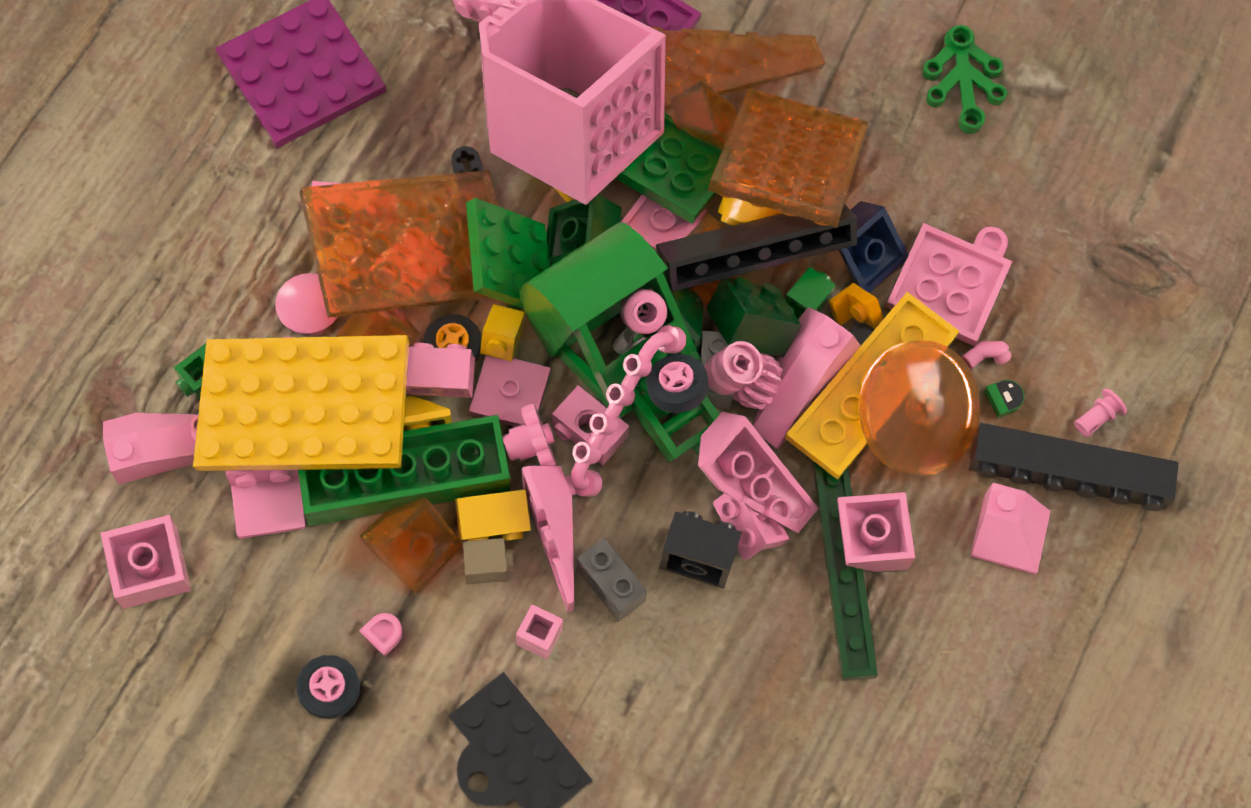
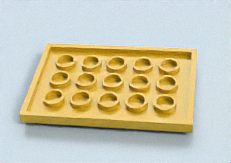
M407 335L207 339L193 467L196 471L401 468L409 339Z

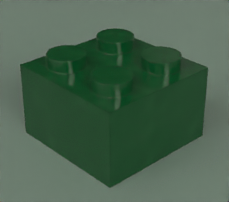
M742 277L721 279L706 307L728 346L734 342L744 341L752 344L760 353L784 357L801 327L800 322L793 313L794 310L787 304L779 288L768 283L764 285L751 283Z

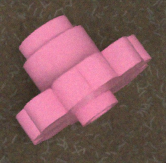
M534 403L521 407L525 424L509 429L510 433L502 436L510 460L519 459L523 461L537 456L541 466H557L550 443L555 442L549 423H542Z

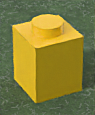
M493 304L482 331L480 354L512 362L522 336L525 312Z

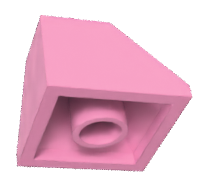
M992 483L983 498L970 557L1036 575L1051 511L1025 491Z

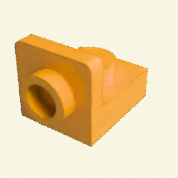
M852 283L829 301L834 320L840 326L854 317L858 322H864L873 329H876L884 319L878 299L855 283Z

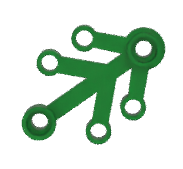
M956 25L947 31L944 38L945 47L934 59L926 61L924 65L923 76L927 80L934 81L940 77L943 66L955 55L956 66L937 86L929 89L926 102L933 108L941 107L945 101L946 94L959 82L962 112L958 119V125L964 133L974 134L981 130L985 122V113L982 109L975 106L972 83L987 93V100L990 104L995 106L1003 104L1007 96L1006 88L989 79H995L1000 76L1003 63L999 58L990 56L975 44V36L969 27ZM969 56L984 66V74L970 65ZM993 65L998 70H991L989 66ZM928 68H935L937 72H930ZM997 92L1002 97H995L992 93ZM931 95H939L941 99L936 100ZM966 121H973L975 125L968 124Z

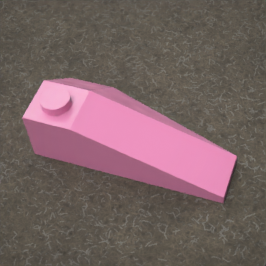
M722 411L701 435L698 466L718 490L796 533L801 531L818 510L817 505L745 416Z
M133 413L104 421V447L110 472L117 483L120 485L192 465L196 441L191 436V421L199 414Z

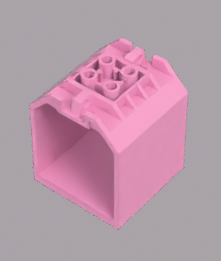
M510 0L511 4L517 6L515 10L511 11L500 7L493 12L492 16H487L479 23L490 152L586 205L664 133L666 35L597 0ZM569 88L581 95L575 98L560 89Z

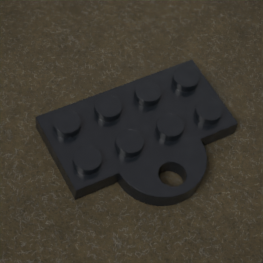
M504 672L448 715L451 722L469 743L462 751L457 763L458 783L463 794L478 806L500 808L516 801L521 808H562L593 781ZM474 774H484L488 778L489 785L484 791L474 792L469 788V779Z

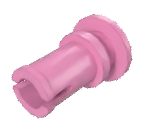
M1108 388L1102 391L1103 399L1098 398L1094 402L1095 406L1074 421L1076 429L1086 438H1089L1105 422L1113 421L1116 418V413L1121 416L1127 413V408L1120 397Z

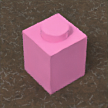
M532 604L516 634V645L548 660L563 630V619Z

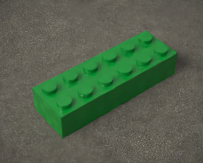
M498 415L403 431L401 468L298 470L304 515L309 526L451 502L457 498L511 491L509 470Z

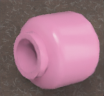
M639 288L623 299L620 305V315L623 323L629 329L639 334H650L663 326L667 318V307L664 299L658 293L649 289Z

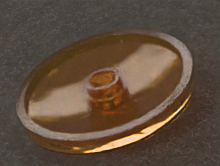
M908 341L888 349L873 363L865 377L860 392L859 418L869 447L884 464L896 471L907 474L927 475L947 469L959 460L974 438L980 413L978 388L968 365L952 349L932 341Z

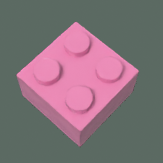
M170 515L101 533L114 599L122 609L191 591L178 529Z

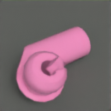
M981 341L962 355L961 361L966 368L972 369L985 358L994 357V361L997 364H1005L1011 359L1012 355L1008 350L1009 346L1003 341Z

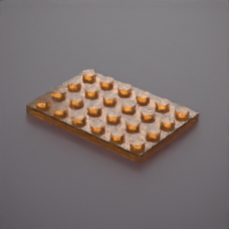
M749 88L712 175L708 191L715 192L725 198L743 200L756 207L778 210L787 216L809 219L822 226L830 225L837 227L868 122Z
M489 170L301 188L299 193L327 318L490 299V297L474 292L466 202L473 198H478L498 206Z

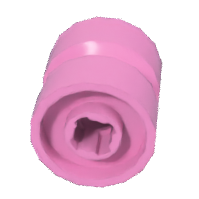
M739 341L732 343L711 356L704 366L708 375L709 388L720 395H731L756 381L762 374L763 361L759 351L752 344Z

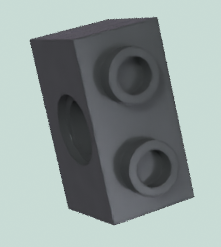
M605 538L577 558V571L618 622L646 601L647 590Z

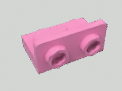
M725 493L713 502L721 520L735 526V530L742 532L737 549L744 560L750 559L761 550L781 546L790 540L781 524Z

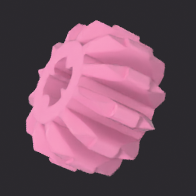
M761 353L763 361L762 374L756 381L733 393L734 400L738 401L740 405L755 410H762L767 404L772 402L775 393H778V386L782 383L780 377L783 374L780 362L767 354L763 355Z

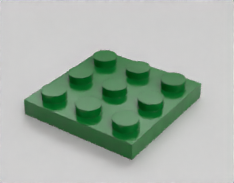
M664 112V133L615 179L693 224L739 167L742 157Z
M473 198L466 202L474 292L523 308L519 296L521 287L524 283L550 267L546 225L478 198Z

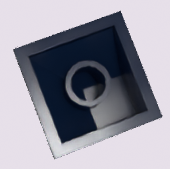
M860 201L851 209L857 217V245L838 251L856 285L870 293L906 261L909 254L885 207Z

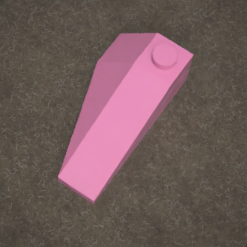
M810 307L798 319L801 327L784 357L779 356L777 360L783 369V374L780 377L782 383L778 386V393H775L770 404H767L762 410H758L753 427L761 437L776 449L781 447L786 440L787 432L860 347L853 334L828 316Z
M561 466L523 467L522 488L526 490L530 512L568 613L574 611L572 495L576 494L575 486L572 484L570 475L564 476Z

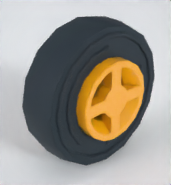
M446 314L436 318L428 326L424 334L423 343L431 344L434 348H447L451 344L466 346L467 349L472 351L475 362H477L480 356L482 335L478 326L468 317L460 314Z

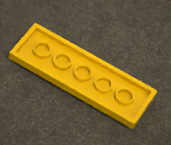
M906 292L787 432L785 439L838 480L957 337L959 330L910 293Z

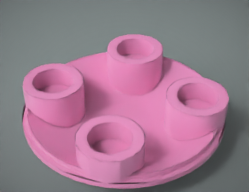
M312 273L297 275L289 279L280 288L275 303L277 315L287 328L312 337L321 335L326 328L334 323L340 313L342 304L336 285L333 282H325L324 276Z

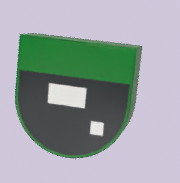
M1001 380L986 386L984 389L998 419L1016 412L1024 401L1022 387L1012 380Z

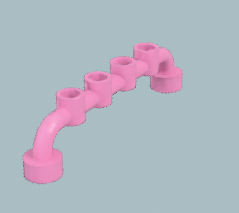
M670 325L663 326L657 334L653 335L644 344L638 355L630 354L625 358L623 368L627 374L621 384H612L608 387L606 397L610 404L605 413H595L591 417L589 422L590 429L593 431L588 442H579L573 448V457L576 462L571 471V481L575 486L576 494L579 496L594 497L600 492L602 478L598 472L587 470L590 464L599 461L601 457L600 447L606 436L616 432L618 428L617 417L624 406H629L634 401V388L641 377H645L651 372V359L655 352L659 349L665 353L677 354L683 350L686 344V335L682 329Z

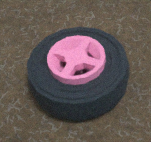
M669 355L658 360L652 366L651 372L647 376L649 397L655 406L666 412L682 413L698 407L705 399L709 390L707 371L700 361L688 355Z
M322 655L312 659L302 668L297 679L296 693L301 705L309 714L321 719H334L345 715L355 705L360 695V680L356 669L347 660L336 655Z

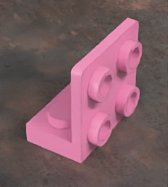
M298 470L225 471L231 485L236 533L239 539L301 530L306 527Z

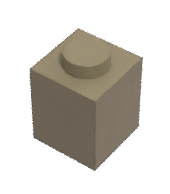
M504 538L463 542L466 584L508 581L507 570L514 569L512 549H505Z

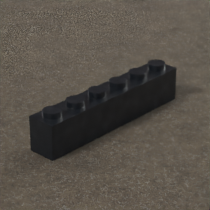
M841 199L659 243L656 244V250L668 268L664 272V276L670 290L673 292L856 246L857 217Z
M980 422L973 434L968 470L977 472L979 476L985 478L999 476L1009 478L1015 484L1026 485L1034 483L1043 485L1045 489L1050 491H1062L1064 489L1074 491L1078 496L1085 498L1099 496L1109 498V501L1115 504L1134 503L1142 505L1146 510L1160 511L1162 509L1165 510L1175 500L1179 462Z

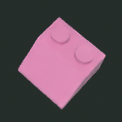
M906 492L838 497L837 503L846 565L873 572L909 569L915 559Z

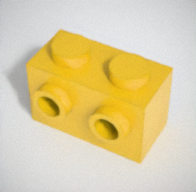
M526 490L455 499L461 540H489V536L501 534L504 541L523 538L522 532L531 531Z

